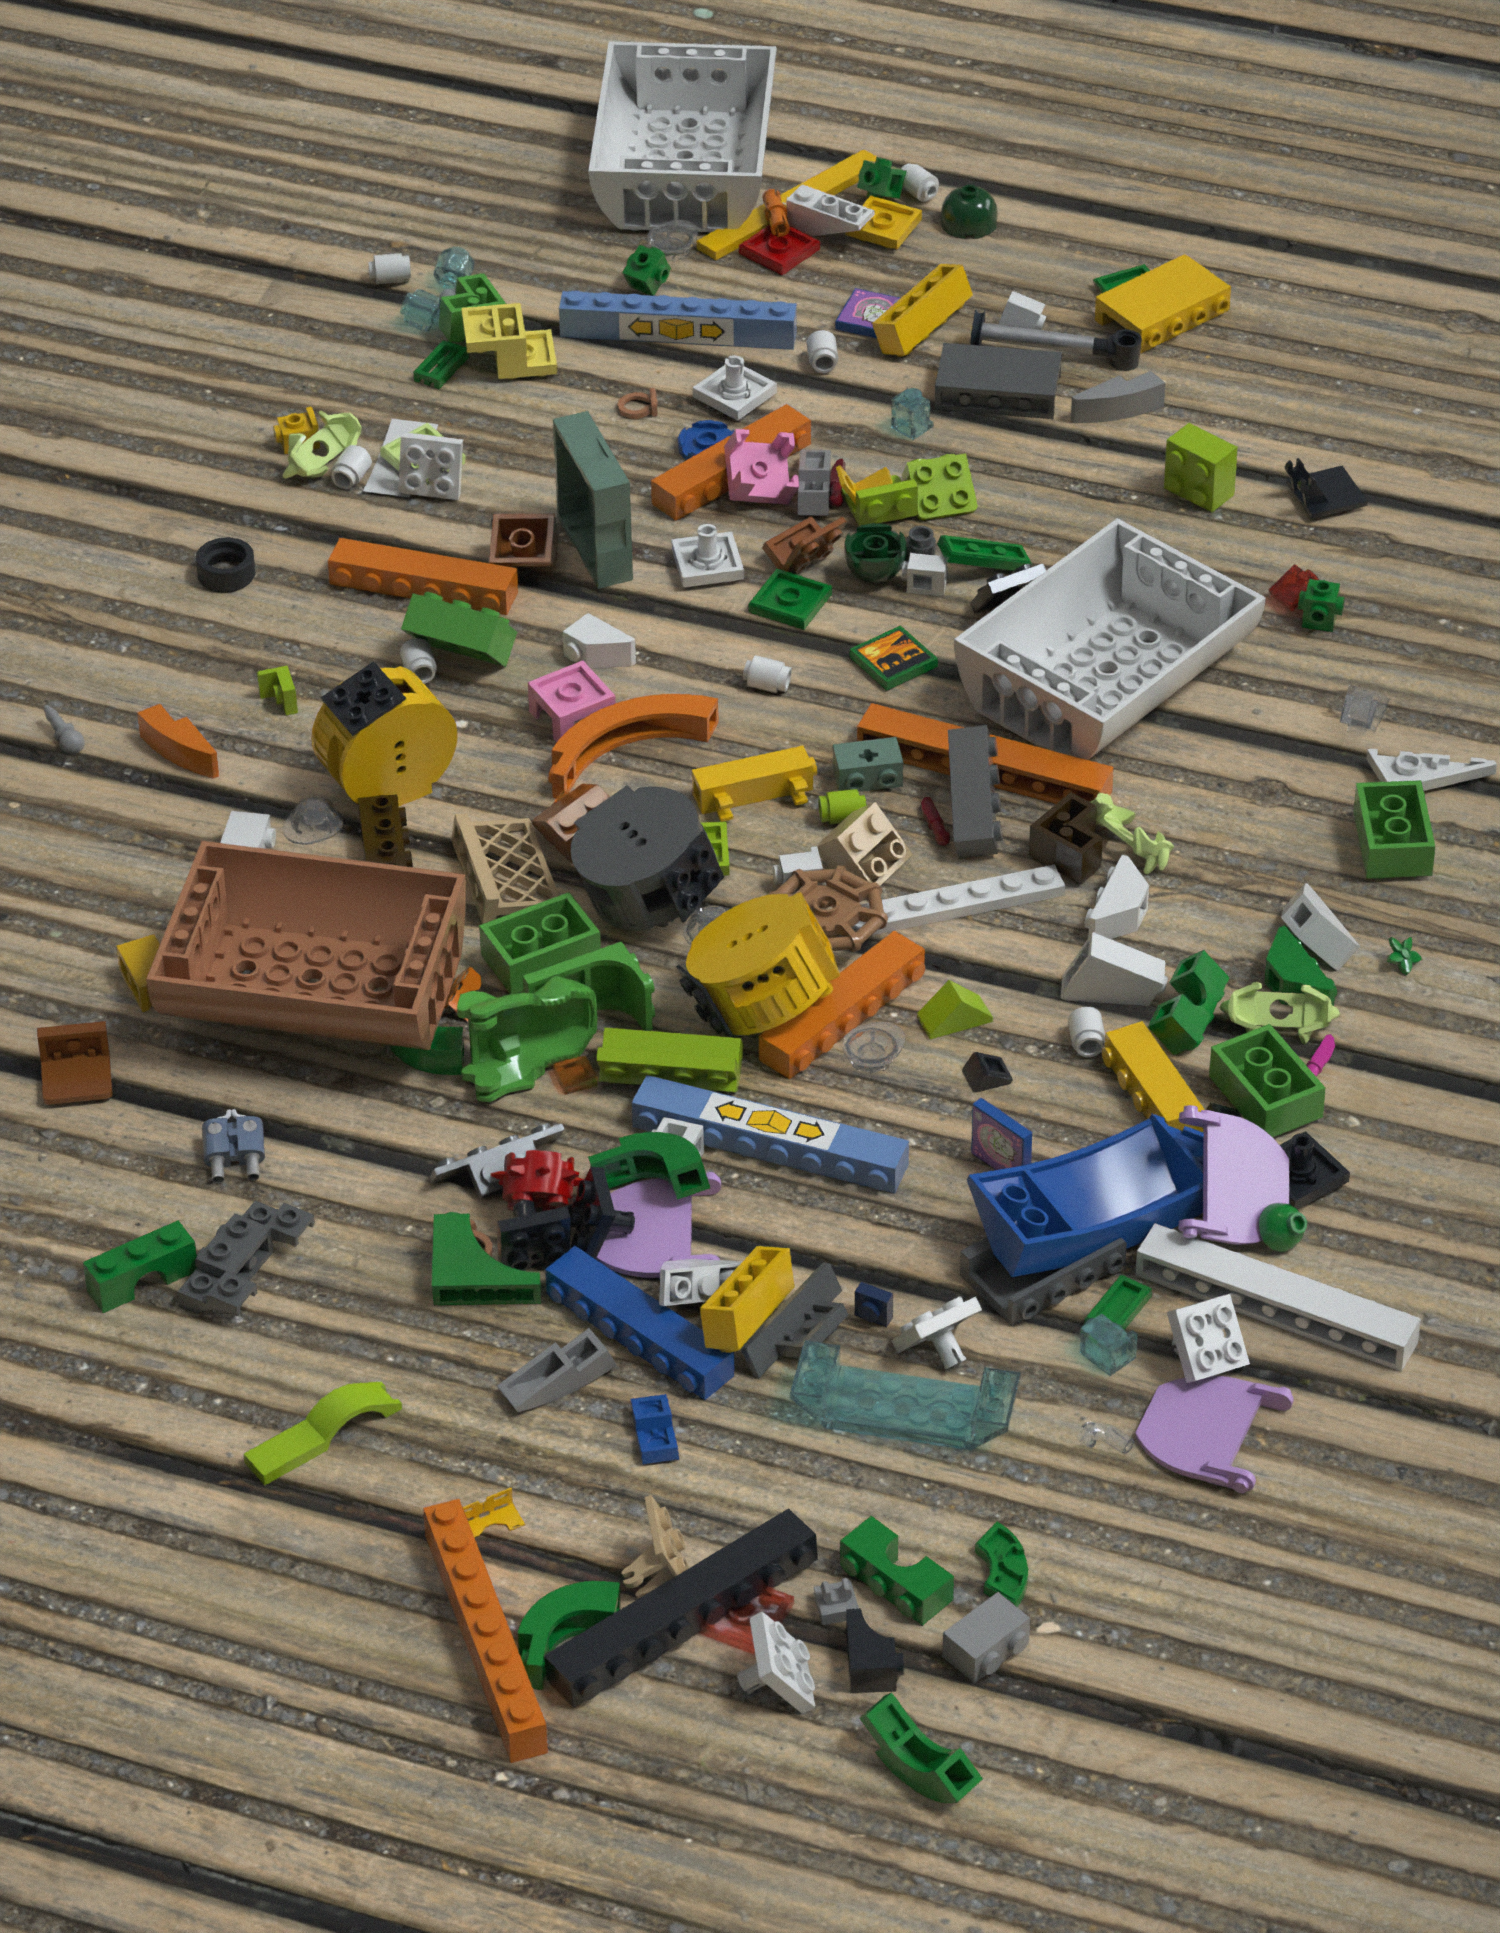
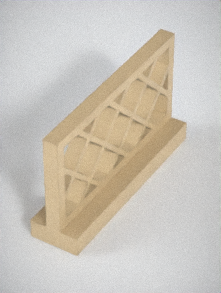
M468 813L455 814L451 841L462 871L465 874V879L482 924L495 920L497 915L511 914L546 901L533 897L537 892L549 897V899L559 896L529 818L471 822ZM523 830L525 835L519 838L509 832ZM477 833H488L494 837L487 840L477 835ZM503 840L513 845V847L508 850L497 845V843ZM523 850L533 856L530 859H526L517 853ZM490 851L502 858L497 862L485 855ZM510 861L521 866V868L515 871L505 865ZM531 871L541 876V878L536 881L525 874ZM499 873L509 878V880L504 883L493 878V876ZM518 882L530 889L524 893L513 886ZM506 894L518 901L503 903L501 898Z

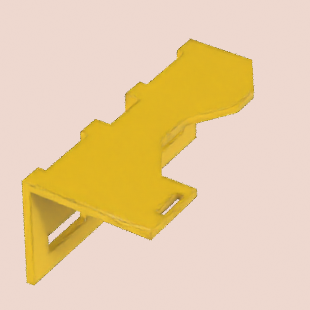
M512 1488L488 1496L483 1503L476 1501L463 1506L467 1519L473 1517L468 1522L474 1538L480 1536L486 1527L494 1524L507 1525L510 1531L525 1525L513 1504ZM507 1503V1506L494 1510V1508ZM489 1511V1515L479 1517V1514Z

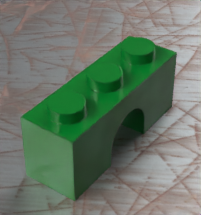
M1205 950L1179 962L1169 982L1179 995L1159 1004L1148 1025L1152 1033L1173 1055L1186 1049L1191 1051L1201 1044L1204 1039L1203 1033L1207 1025L1214 1018L1213 1012L1217 1003L1224 997V989L1230 978Z
M177 1220L83 1262L87 1292L102 1313H106L135 1300V1285L142 1276L149 1272L157 1271L166 1285L187 1277L197 1269L195 1265L197 1256L195 1241L180 1221Z
M870 1516L840 1540V1565L848 1575L855 1576L868 1585L874 1594L884 1597L895 1605L901 1614L911 1617L923 1626L954 1600V1576L927 1556L912 1566L895 1565L894 1563L898 1561L899 1535L873 1516Z

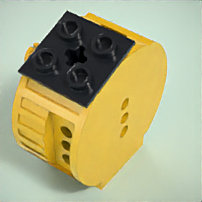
M373 661L320 697L324 703L318 711L313 724L311 735L312 748L320 763L355 803L358 804V798L397 794L398 804L402 806L432 793V783L438 781L443 775L455 753L458 737L457 726L453 716L414 672L401 666L397 668H380Z
M801 892L791 897L788 894L765 895L745 901L727 910L705 926L691 942V948L686 958L688 972L680 965L676 966L683 977L679 980L681 987L689 997L694 996L698 1002L694 1008L700 1018L705 1023L709 1022L717 1034L723 1032L728 1037L735 1038L733 1035L760 1033L793 1019L811 1006L819 997L824 998L833 991L830 981L840 976L831 943Z

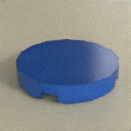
M704 420L692 423L691 428L686 430L685 427L678 436L679 454L685 460H688L733 434L734 430H729L728 425L719 421Z

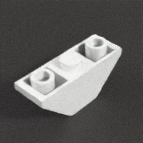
M1122 855L1116 867L1111 866L1107 876L1106 887H1100L1096 897L1095 908H1090L1087 912L1085 928H1089L1088 938L1092 932L1109 939L1136 932L1148 910L1149 884L1128 856Z
M1307 883L1283 907L1281 918L1293 933L1335 970L1338 971L1360 947Z
M705 1259L665 1261L660 1269L659 1305L670 1306L706 1302L743 1261Z

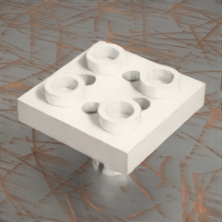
M735 355L729 356L728 359L726 358L724 366L693 387L694 398L736 420H740L777 393L776 382L745 367L744 359Z
M403 432L400 442L398 493L459 500L461 494L463 439ZM411 463H413L414 466H417L418 464L419 468H413L411 466ZM429 478L428 482L433 481V484H428L426 482V479Z
M703 524L697 529L698 536L671 539L672 552L683 587H696L744 579V568L732 532L717 533L714 525Z
M1230 1294L1167 1312L1174 1336L1172 1345L1177 1347L1174 1351L1179 1355L1187 1383L1250 1364ZM1223 1329L1226 1332V1338L1224 1337V1332L1222 1331Z
M960 1296L942 1305L941 1308L933 1312L928 1311L900 1327L902 1334L893 1339L892 1343L897 1353H900L923 1341L932 1340L945 1370L949 1369L953 1365L955 1366L966 1360L952 1330L955 1326L961 1324L982 1309L976 1297L964 1302Z
M764 1612L752 1616L750 1624L757 1664L738 1672L737 1677L740 1686L744 1691H747V1694H752L755 1690L768 1685L802 1714L815 1708L813 1696L815 1684L809 1673L808 1660L810 1659V1654L806 1645L801 1640L794 1639L786 1632L780 1622H774Z

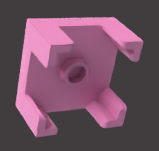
M735 429L724 446L730 500L788 504L799 488L798 475H794L789 481L787 458L795 446L794 434L780 432L771 444L744 442L749 435V430Z
M583 660L528 682L529 712L535 719L540 718V711L543 709L552 718L553 738L556 742L574 726L575 721L616 703L615 694Z

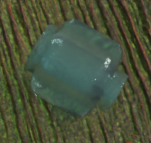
M451 247L439 254L433 276L443 289H455L457 277L472 275L475 262L467 250L461 247Z
M418 289L414 293L409 292L400 310V314H403L404 322L423 332H429L434 326L439 327L440 297L422 289Z

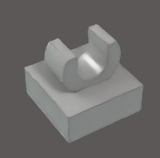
M842 1578V1582L828 1584L825 1581L820 1586H814V1599L822 1625L846 1621V1609H859L851 1580Z

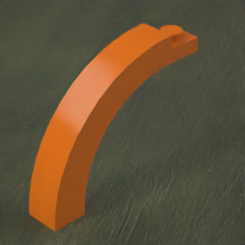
M692 694L649 695L621 701L588 715L572 726L551 750L552 767L549 772L548 781L552 784L553 798L561 799L566 796L588 765L617 747L653 738H685L708 742L719 723L718 698Z

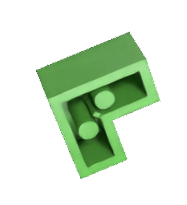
M484 273L457 277L456 295L440 298L439 328L449 342L465 341L461 308L506 304V302Z

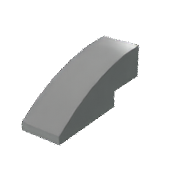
M1152 371L1129 381H1126L1119 375L1072 396L1071 421L1073 423L1115 421L1164 407L1165 382Z
M831 450L800 451L798 515H828Z
M588 1328L563 1348H560L555 1342L497 1385V1387L515 1410L521 1412L553 1402L579 1390L614 1368L616 1363L606 1347Z

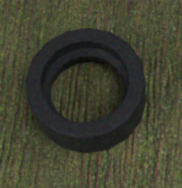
M231 537L217 538L206 542L196 553L198 580L204 587L212 591L232 592L242 589L250 584L256 575L254 550L241 539ZM221 561L240 563L231 568L220 569L212 567L213 564Z

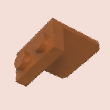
M811 516L766 541L762 549L777 569L790 573L793 571L799 573L807 568L812 560L816 558L822 560L833 552L834 548L832 546L843 536L842 530L847 522L841 517L829 525L820 528Z
M106 1021L37 1028L41 1059L42 1093L45 1104L108 1099L112 1096L110 1049Z

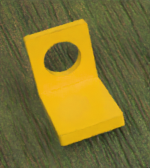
M841 465L836 467L840 484L855 505L856 491L893 483L887 467L878 470L855 484Z

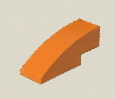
M161 704L137 712L140 737L153 750L167 760L189 771L213 779L219 777L217 752L187 716L175 721Z

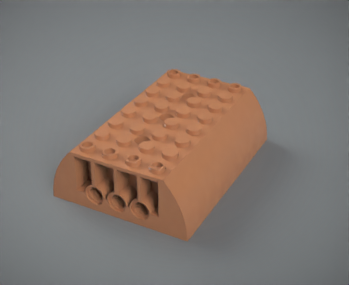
M201 841L146 978L152 1005L159 1014L166 1016L430 1050L462 955L466 907L465 874ZM245 970L253 971L250 974H242ZM310 979H319L315 983H308ZM377 987L386 988L383 991H374Z

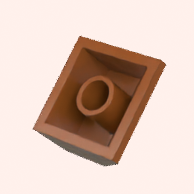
M555 513L493 514L489 564L501 566H552L557 561L559 538Z
M581 784L532 819L531 823L572 864L571 843L577 831L574 822L610 796L597 784Z

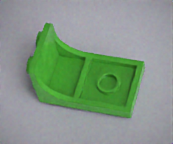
M622 942L523 975V993H534L553 976L571 979L590 987L595 992L597 1011L605 1009L619 1010L636 1019L644 1031L653 1029L652 1018L656 1015L651 995L655 992L653 980L648 973H643L636 955L629 953Z

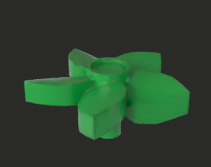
M1390 937L1388 939L1389 944L1394 952L1388 955L1387 962L1398 963L1399 970L1403 974L1408 975L1412 970V964L1423 959L1419 953L1411 951L1412 937L1403 940L1401 944L1397 939Z

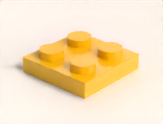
M870 196L862 206L874 210V216L859 231L845 232V235L897 250L922 220V210Z

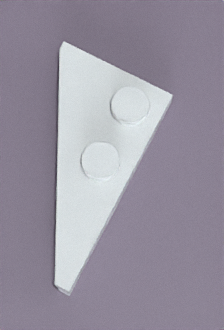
M1367 749L1366 757L1380 782L1421 780L1424 791L1494 775L1497 768L1494 760L1490 761L1484 758L1471 757L1470 763L1449 762L1450 755L1414 754L1406 751H1400L1398 757L1377 755L1378 749Z

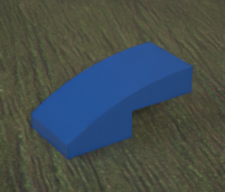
M667 1394L630 1399L642 1464L679 1460L678 1445L673 1430L672 1413Z

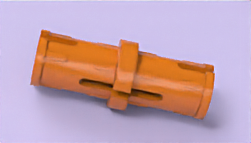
M768 189L762 196L766 207L764 210L765 218L770 222L773 235L777 233V237H783L790 230L786 218L788 215L787 208L781 201L780 192L778 190L775 192V189Z

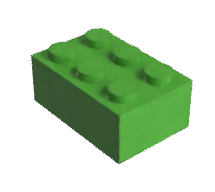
M425 592L424 596L412 594L401 627L404 632L414 639L421 638L428 641L430 646L502 667L507 666L517 631L509 625L510 621L508 619L500 617L499 612L482 607L481 612L471 609L470 604L455 599L452 604L442 601L443 597L431 592Z
M1422 781L1356 783L1353 813L1366 878L1432 876L1436 846Z
M570 892L479 925L481 956L510 994L523 991V975L601 949L600 931Z
M1271 1024L1211 1047L1209 1077L1246 1120L1262 1128L1272 1138L1323 1118L1326 1087Z

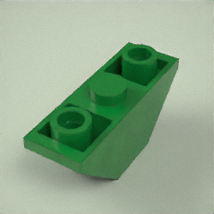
M1285 925L1279 927L1266 958L1264 981L1271 992L1305 994L1301 991V987L1303 985H1310L1311 988L1328 996L1332 1006H1334L1335 997L1337 996V988L1334 981L1326 977L1319 968L1316 959L1310 957L1304 950L1298 937H1294ZM1278 1000L1281 1004L1288 1005L1287 1002Z

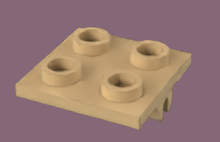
M652 1495L645 1497L653 1544L622 1571V1575L626 1579L623 1583L627 1588H635L643 1582L644 1578L660 1569L662 1570L636 1592L635 1595L638 1599L689 1568L685 1557H682L681 1553L682 1550L686 1549L679 1528L673 1530L672 1521L666 1507L660 1508Z

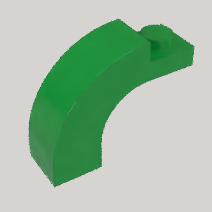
M437 1026L430 1050L389 1045L392 1052L401 1061L415 1069L439 1075H462L461 1071L464 1068L465 1054L463 1027Z
M644 1132L619 1138L621 1146L588 1157L592 1167L604 1168L609 1188L641 1178H660L672 1185L677 1200L711 1189L697 1148L689 1140L675 1134Z
M584 1581L566 1585L548 1593L528 1610L519 1626L518 1649L533 1689H544L546 1679L544 1655L554 1650L564 1640L581 1634L621 1609L620 1583Z

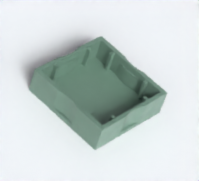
M588 411L553 419V438L556 464L557 517L571 542L578 550L585 567L598 589L632 581L630 482Z

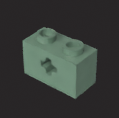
M897 738L833 744V772L838 791L858 789V792L903 787V759Z

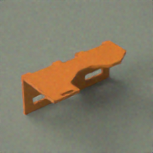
M471 967L459 974L450 988L444 1009L449 1006L457 1013L460 994L479 990L482 986L481 975Z

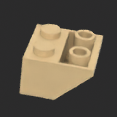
M876 802L853 811L816 845L819 855L829 869H835L838 865L845 866L847 871L870 883L876 882L880 886L913 855Z

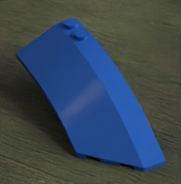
M1151 1113L1149 1119L1129 1129L1064 1155L1027 1165L968 1175L967 1183L993 1254L1012 1277L1067 1267L1119 1238H1122L1127 1243V1249L1142 1243L1154 1224L1173 1229L1179 1226L1180 1220L1197 1217L1203 1213L1204 1133L1184 1126L1183 1131L1167 1125L1164 1121L1165 1118Z

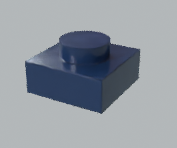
M860 1282L855 1290L854 1316L887 1328L893 1319V1293Z

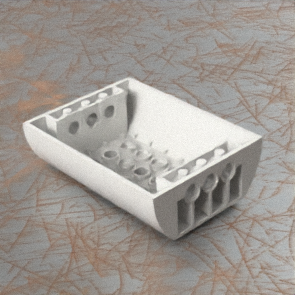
M608 42L588 173L591 189L598 205L618 229H629L631 231L657 230L660 232L686 231L690 233L713 232L717 229H724L727 226L728 229H738L746 221L756 205L761 188L777 46Z
M1117 518L954 639L956 663L964 688L978 713L1040 748L1089 760L1251 634L1262 617L1266 597Z

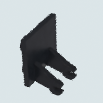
M1299 458L1296 459L1295 467H1293L1291 460L1285 464V470L1290 475V478L1286 480V484L1311 519L1353 510L1368 504V500L1343 465L1308 473Z

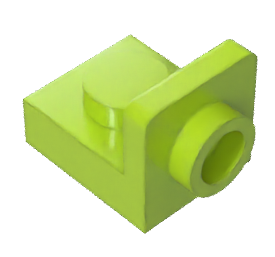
M288 665L258 671L257 680L260 698L274 697L276 704L282 703L286 716L297 714L296 690Z

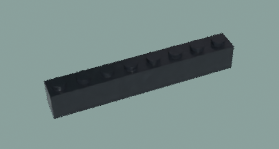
M789 1508L544 1655L547 1682L573 1708L586 1700L593 1699L601 1691L618 1681L626 1679L632 1672L649 1662L657 1660L665 1652L680 1643L688 1641L693 1635L706 1627L716 1624L724 1616L737 1608L749 1604L754 1598L770 1588L778 1586L783 1580L801 1569L808 1568L813 1562L818 1560L816 1533Z

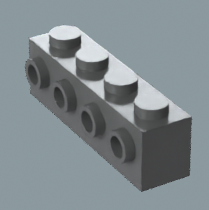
M987 725L948 730L953 837L958 857L960 859L998 854L997 841H1003L1001 821H996V813L1001 812L1000 795L994 792V785L1000 783L998 766L993 765L992 758L998 756L996 737H990Z

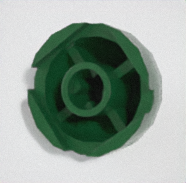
M965 185L952 190L944 199L941 209V226L949 235L965 239V234H975V239L990 235L996 229L998 219L997 205L992 195L985 189L975 185Z
M878 523L865 524L857 527L856 533L850 536L849 532L846 536L844 543L845 560L850 571L859 579L875 583L887 581L899 573L905 561L907 541L904 534L900 531L899 535L892 532V526Z

